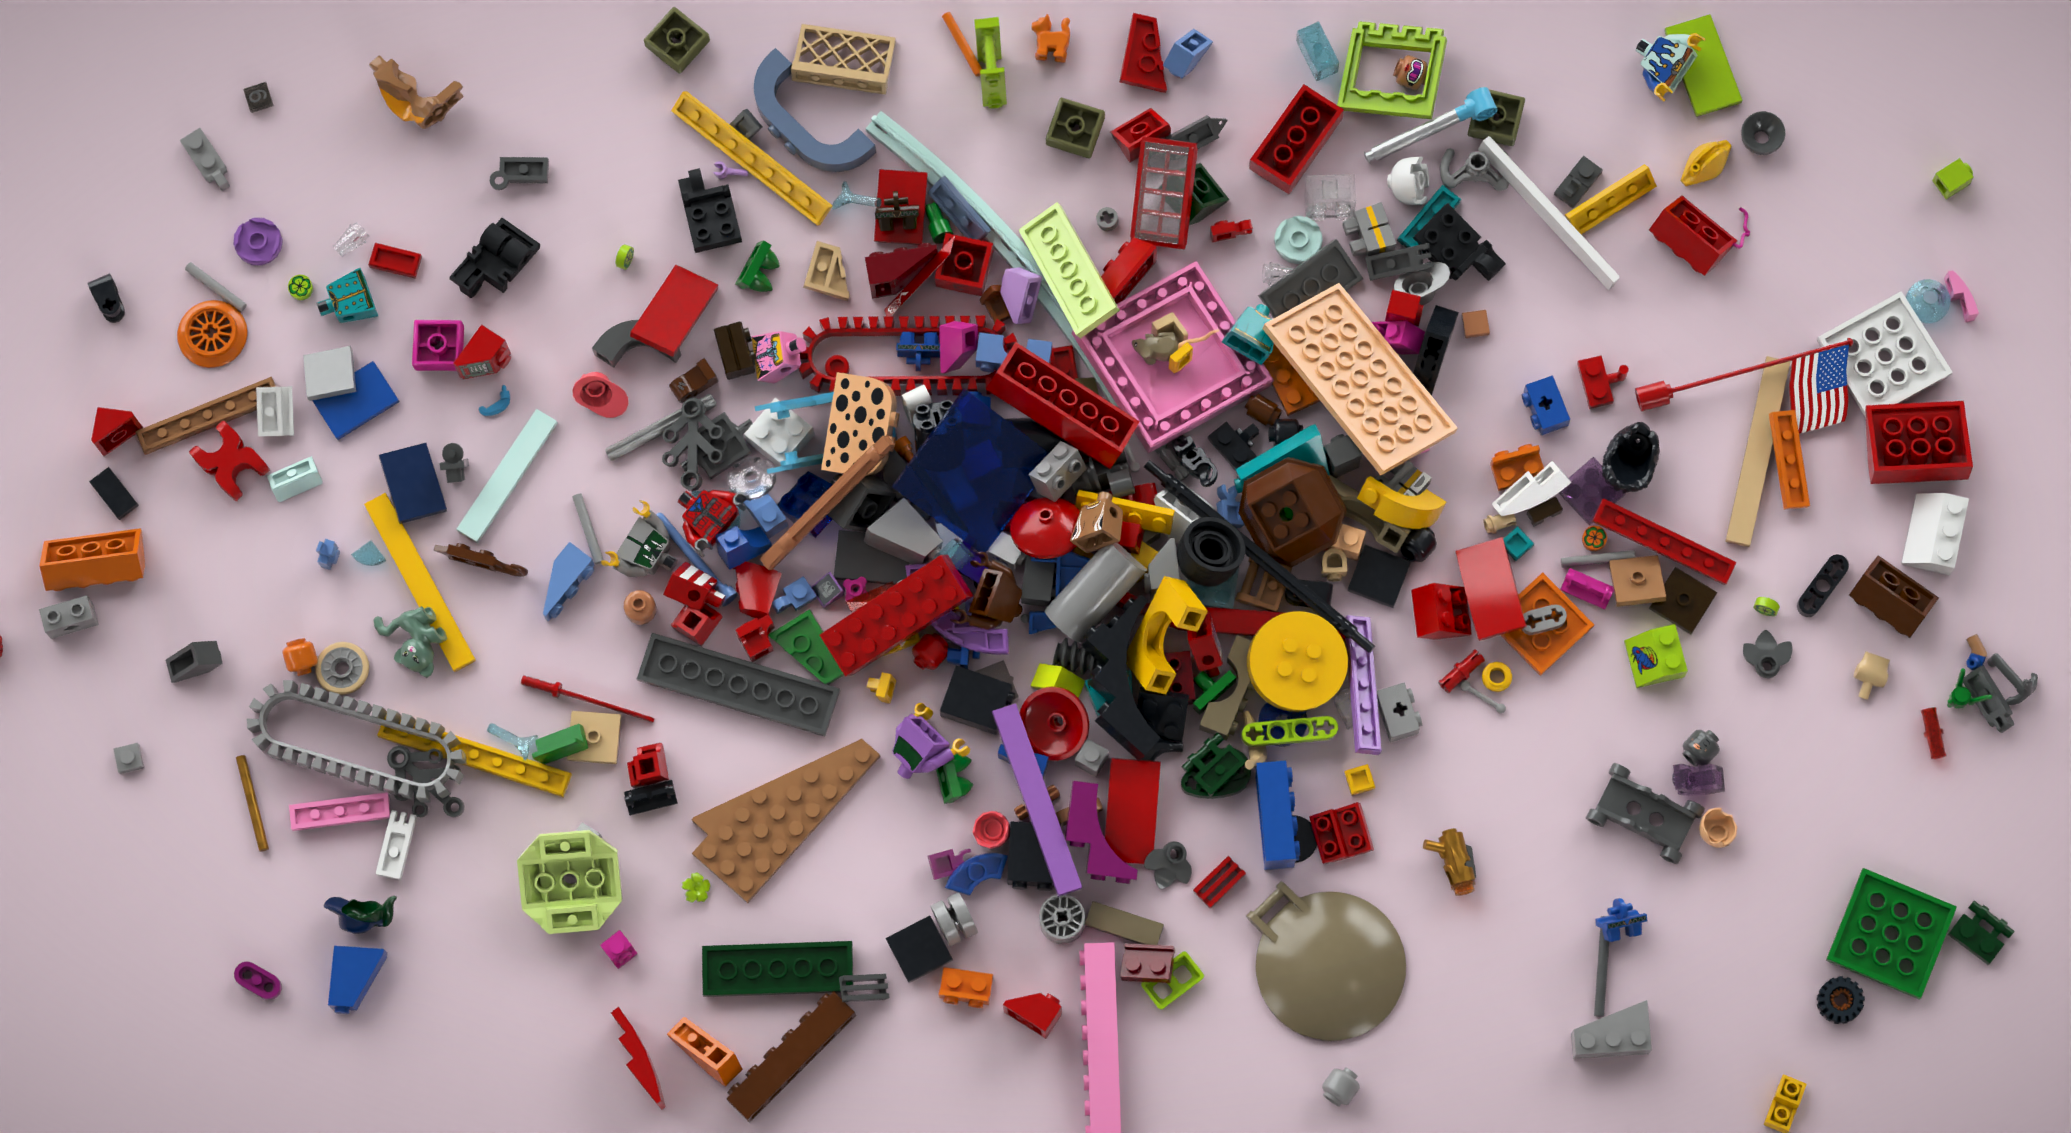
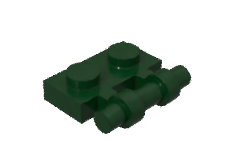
M1216 733L1211 739H1206L1203 742L1204 746L1195 754L1191 753L1187 757L1188 761L1181 766L1186 773H1189L1194 768L1199 771L1193 777V780L1210 797L1235 775L1246 762L1230 744L1223 750L1218 747L1224 740L1219 733ZM1213 753L1216 757L1205 765L1202 760L1208 754Z
M1973 901L1968 909L1974 912L1975 916L1971 919L1963 914L1947 935L1989 965L2005 945L1997 939L1999 934L2002 933L2009 939L2015 931L2007 926L2008 922L2004 919L2000 920L1990 913L1989 908L1984 904L1981 906L1976 901ZM1982 919L1994 927L1991 933L1979 925Z

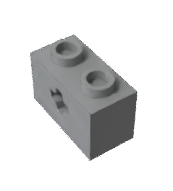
M87 595L39 609L44 631L51 639L99 625L93 602Z
M1404 682L1378 690V707L1389 741L1393 742L1417 735L1420 730L1419 726H1422V720L1419 712H1414L1411 703H1414L1415 700L1411 688L1407 689ZM1396 707H1399L1401 711L1405 710L1403 716L1400 717L1399 713H1395Z

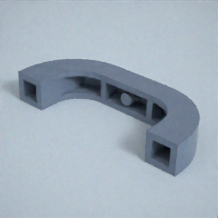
M776 48L773 49L761 62L754 79L756 105L762 119L769 126L768 131L776 139L780 137L785 142L784 146L792 155L798 154L806 163L823 171H848L869 160L876 153V147L859 128L848 139L839 144H823L809 134L778 103L776 99L777 90L780 84L791 75L792 63Z

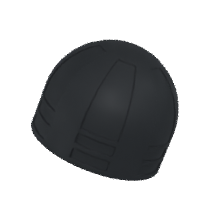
M1203 517L1193 521L1185 530L1177 547V559L1183 575L1188 580L1204 587L1218 586L1227 581L1236 573L1245 557V543L1241 534L1230 523L1215 517Z

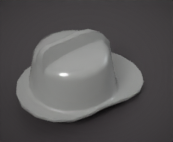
M1433 262L1434 267L1401 275L1395 281L1394 290L1421 296L1419 304L1425 305L1433 299L1435 291L1447 283L1450 277V269L1445 263Z

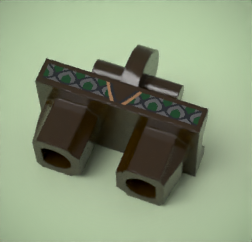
M893 191V198L884 199V205H894V207L876 208L875 220L878 219L881 231L894 230L893 218H902L903 229H916L917 217L920 212L919 205L899 206L909 204L908 197L899 198L898 191Z

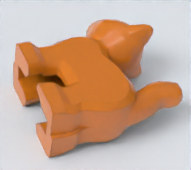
M1048 14L1032 23L1031 29L1037 35L1036 60L1045 61L1047 60L1048 52H1054L1055 62L1066 63V51L1070 42L1069 18L1062 20V31L1050 32L1052 25Z

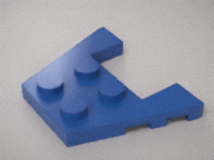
M1072 551L1051 559L1031 557V561L1057 563L1056 597L1090 560V558ZM1045 611L1029 612V634L1057 628L1048 618Z

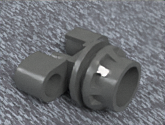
M1124 450L1110 469L1088 456L1089 462L1085 463L1087 469L1072 484L1075 497H1077L1078 490L1100 493L1111 488L1113 497L1116 498L1136 494Z

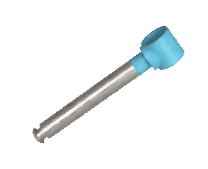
M1487 87L1478 88L1467 95L1464 105L1371 147L1372 150L1369 152L1364 151L1367 162L1371 164L1370 161L1374 159L1378 161L1470 117L1477 121L1492 117L1497 113L1498 109Z

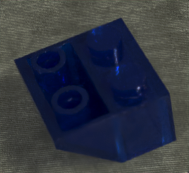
M807 471L798 479L794 487L782 496L777 506L787 518L795 523L832 484ZM826 515L808 534L816 538L833 519Z

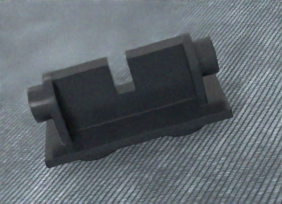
M672 780L624 792L629 816L678 804Z

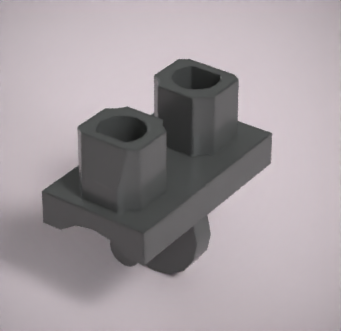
M447 444L442 450V456L445 461L439 463L440 470H446L447 483L461 482L465 480L464 468L469 466L468 459H462L464 451L459 444Z

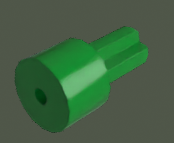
M935 202L927 204L925 212L930 222L928 226L933 242L941 244L944 242L945 234H953L949 221L943 219L939 206Z

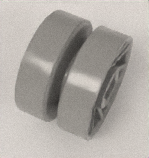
M959 892L947 897L950 908H947L942 900L930 905L935 919L950 947L961 942L960 930L965 938L978 933L969 910Z
M1067 894L1059 897L1054 895L1048 898L1040 909V927L1045 937L1057 944H1068L1078 939L1085 927V912L1082 904L1075 897ZM1058 917H1067V921H1058Z

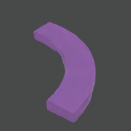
M928 563L905 565L907 577ZM950 611L931 624L948 640L966 649L984 654L1009 655L1007 629L993 628L985 630L969 626L967 622L955 624L950 619L958 621L961 617L953 611Z

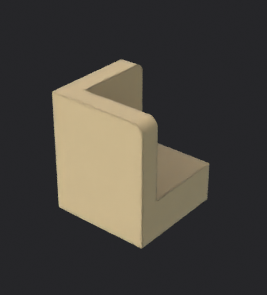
M1173 312L1152 322L1151 334L1154 337H1158V333L1172 332L1179 343L1188 340V332Z

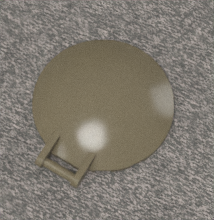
M1280 881L1276 885L1277 889L1254 912L1250 911L1246 915L1247 919L1262 933L1257 949L1255 967L1260 992L1266 1005L1279 1021L1294 1032L1303 1036L1320 1039L1321 1041H1342L1369 1032L1391 1013L1404 986L1406 958L1398 932L1384 913L1360 897L1342 892H1318L1299 898L1284 882ZM1284 896L1289 902L1265 924L1261 918Z

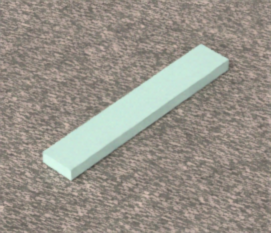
M538 409L535 410L457 527L458 532L479 543L558 424L555 419Z

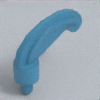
M502 385V391L500 392L501 400L487 409L484 406L479 407V412L482 415H496L508 407L510 404V393L507 391L506 385Z

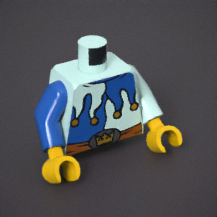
M1699 34L1667 35L1665 38L1658 36L1653 44L1644 39L1638 43L1636 52L1644 56L1641 61V66L1644 68L1642 75L1648 88L1663 102L1665 101L1663 98L1666 92L1673 94L1698 56L1694 49L1700 51L1701 48L1697 45L1701 40L1705 41V38Z

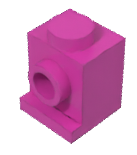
M620 930L600 945L617 969L638 954Z

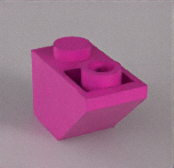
M953 321L940 325L941 373L945 374L960 369L975 353L978 347L977 324Z
M1408 321L1372 322L1397 354H1419L1425 331Z

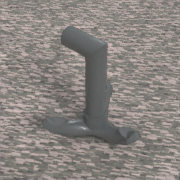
M1995 653L1988 659V665L1990 667L1996 666L2019 693L2006 699L2008 705L2021 703L2035 691L2038 680L2037 674L2031 673V679H2024L2022 681L1999 654Z

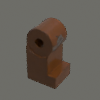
M705 358L697 362V365L670 383L669 388L680 403L699 395L718 382L716 374Z

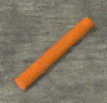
M950 12L943 14V20L976 77L980 76V70L983 69Z

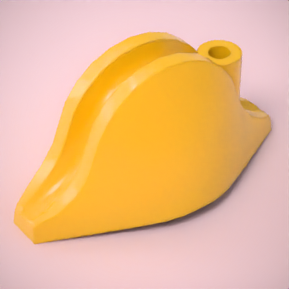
M1727 140L1708 142L1695 148L1687 160L1680 181L1685 186L1716 178L1724 169L1732 145Z

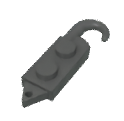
M1206 115L1165 138L1197 143V148L1199 149L1218 139L1219 133L1228 120L1226 118H1210ZM1149 151L1148 167H1151V157L1160 152ZM1170 154L1171 160H1179L1184 157V155Z

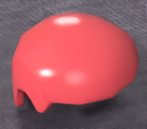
M988 811L982 813L975 820L973 835L978 845L989 849L999 848L1008 841L1010 824L1002 813Z

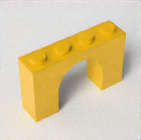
M1167 576L1163 577L1127 650L1126 664L1145 690L1167 694L1176 676V672L1167 662L1163 651L1164 637L1169 624L1173 622L1178 628L1198 632L1208 612L1184 580Z

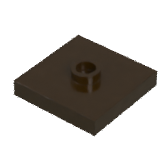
M1675 567L1664 584L1666 601L1654 602L1649 609L1687 633L1692 634L1718 592Z

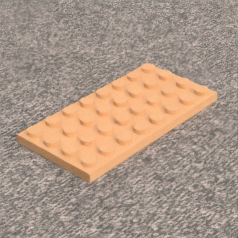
M1340 283L1264 324L1262 328L1380 475L1387 473L1457 431L1456 425Z

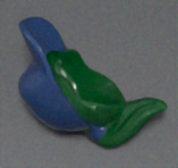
M393 895L387 898L382 905L376 901L360 902L355 899L348 901L341 897H331L324 903V908L338 915L339 926L342 930L353 934H361L369 931L373 926L386 927L390 925L393 919L394 902L397 896Z

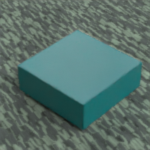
M1518 526L1504 538L1507 553L1515 562L1534 546V543Z

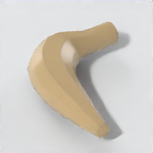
M1249 711L1243 712L1245 726L1249 723H1255ZM1250 729V732L1246 735L1251 737V741H1255L1256 737L1262 734L1255 733L1254 729ZM1248 746L1249 760L1245 762V767L1250 770L1256 768V763L1266 762L1267 749L1266 746Z

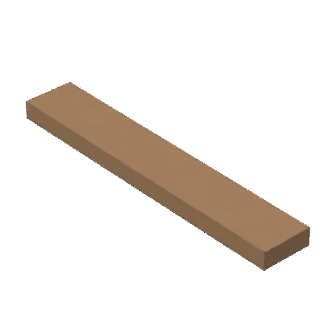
M272 376L135 431L144 454L147 455L214 428L221 421L229 422L256 411V387H276Z

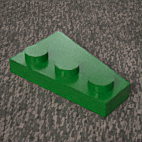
M810 609L768 635L824 684L829 685L844 676L820 637V634L824 631Z

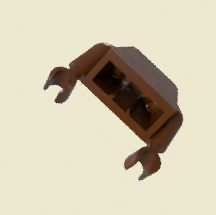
M985 552L974 553V555L980 557L981 563L972 560L970 564L975 568L985 566L988 569L984 568L968 611L972 613L971 616L967 615L962 609H953L952 611L960 613L961 618L958 621L950 619V621L955 624L967 622L969 626L985 630L999 627L1003 622L1011 623L1013 618L1020 616L1023 610L1021 604H1019L1022 590L1016 585L1012 570L995 560L989 561Z

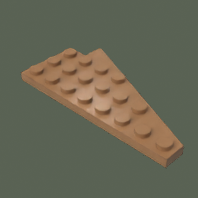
M860 739L691 819L692 822L708 836L692 852V855L745 902L749 903L881 757L880 754L863 739Z

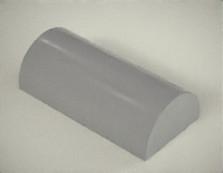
M1118 543L1100 548L1048 605L1045 613L1064 634L1074 641L1082 643L1085 639V633L1093 625L1096 627L1147 569Z

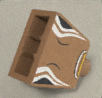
M1100 492L1096 502L1083 506L1080 511L1070 542L1086 553L1120 541L1123 511L1112 502L1113 496L1110 493Z

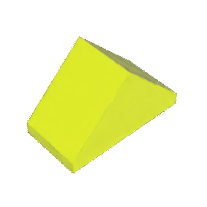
M1039 663L1030 687L1038 690L1051 686L1061 687L1069 690L1079 698L1085 680L1062 666Z

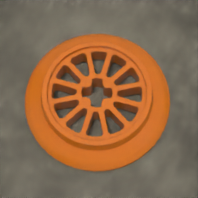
M218 300L204 301L190 308L181 319L177 331L178 344L184 356L196 365L208 368L223 366L234 360L243 350L247 340V325L240 311L231 304ZM208 314H213L211 322L209 321ZM218 315H222V318L217 322ZM205 316L206 324L201 322L199 319ZM227 320H229V324L222 326ZM197 322L199 325L202 326V328L193 326ZM210 328H214L217 332L213 334V338L206 334L210 332ZM232 329L231 333H225V332H224V331H227V330ZM192 332H197V333H199V334H196V335L191 336V333H192ZM222 337H225V338H230V339H229V341L226 343V342L223 341L221 338H222ZM201 339L196 345L193 344V341ZM217 342H220L224 346L218 349ZM206 343L205 350H201L200 348ZM211 344L214 345V351H210Z

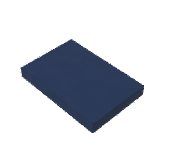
M427 443L379 455L399 524L447 512Z

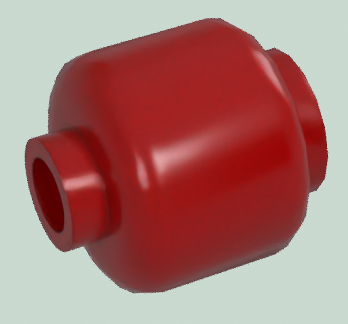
M933 633V635H923L912 648L913 662L922 670L925 668L930 670L937 669L947 658L948 643L936 633Z

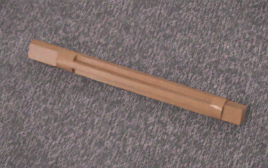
M882 436L760 557L761 562L767 569L773 570L895 446L889 436Z

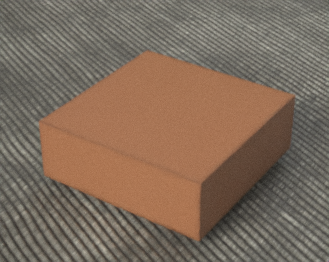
M1486 310L1462 313L1465 338L1490 334Z

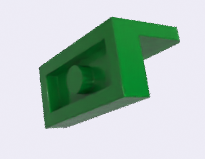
M576 724L536 739L537 752L532 753V757L542 764H548L588 749L583 725Z

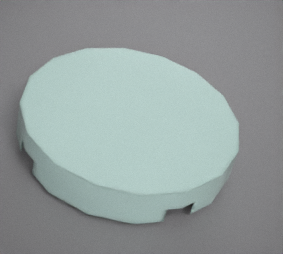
M1293 216V218L1282 221L1278 226L1274 242L1277 252L1283 259L1290 263L1301 264L1321 249L1323 238L1316 222L1308 217Z

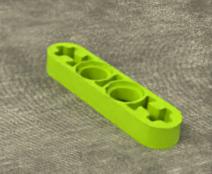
M1330 716L1249 723L1244 727L1241 738L1244 744L1249 747L1330 740L1336 735L1338 723ZM1315 722V728L1323 727L1324 722H1328V726H1333V729L1330 730L1329 734H1325V730H1317V736H1313L1314 728L1312 723ZM1298 724H1305L1309 729V734L1305 737H1300L1296 734L1295 727ZM1274 726L1281 727L1284 730V737L1281 739L1273 738L1270 733L1271 728ZM1262 727H1267V740L1265 741L1263 740L1264 735L1257 736L1255 741H1251V737H1246L1250 729H1254L1255 733H1263Z

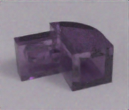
M1685 764L1673 765L1672 781L1675 790H1678V795L1692 796L1725 792L1723 767L1714 764L1696 767Z

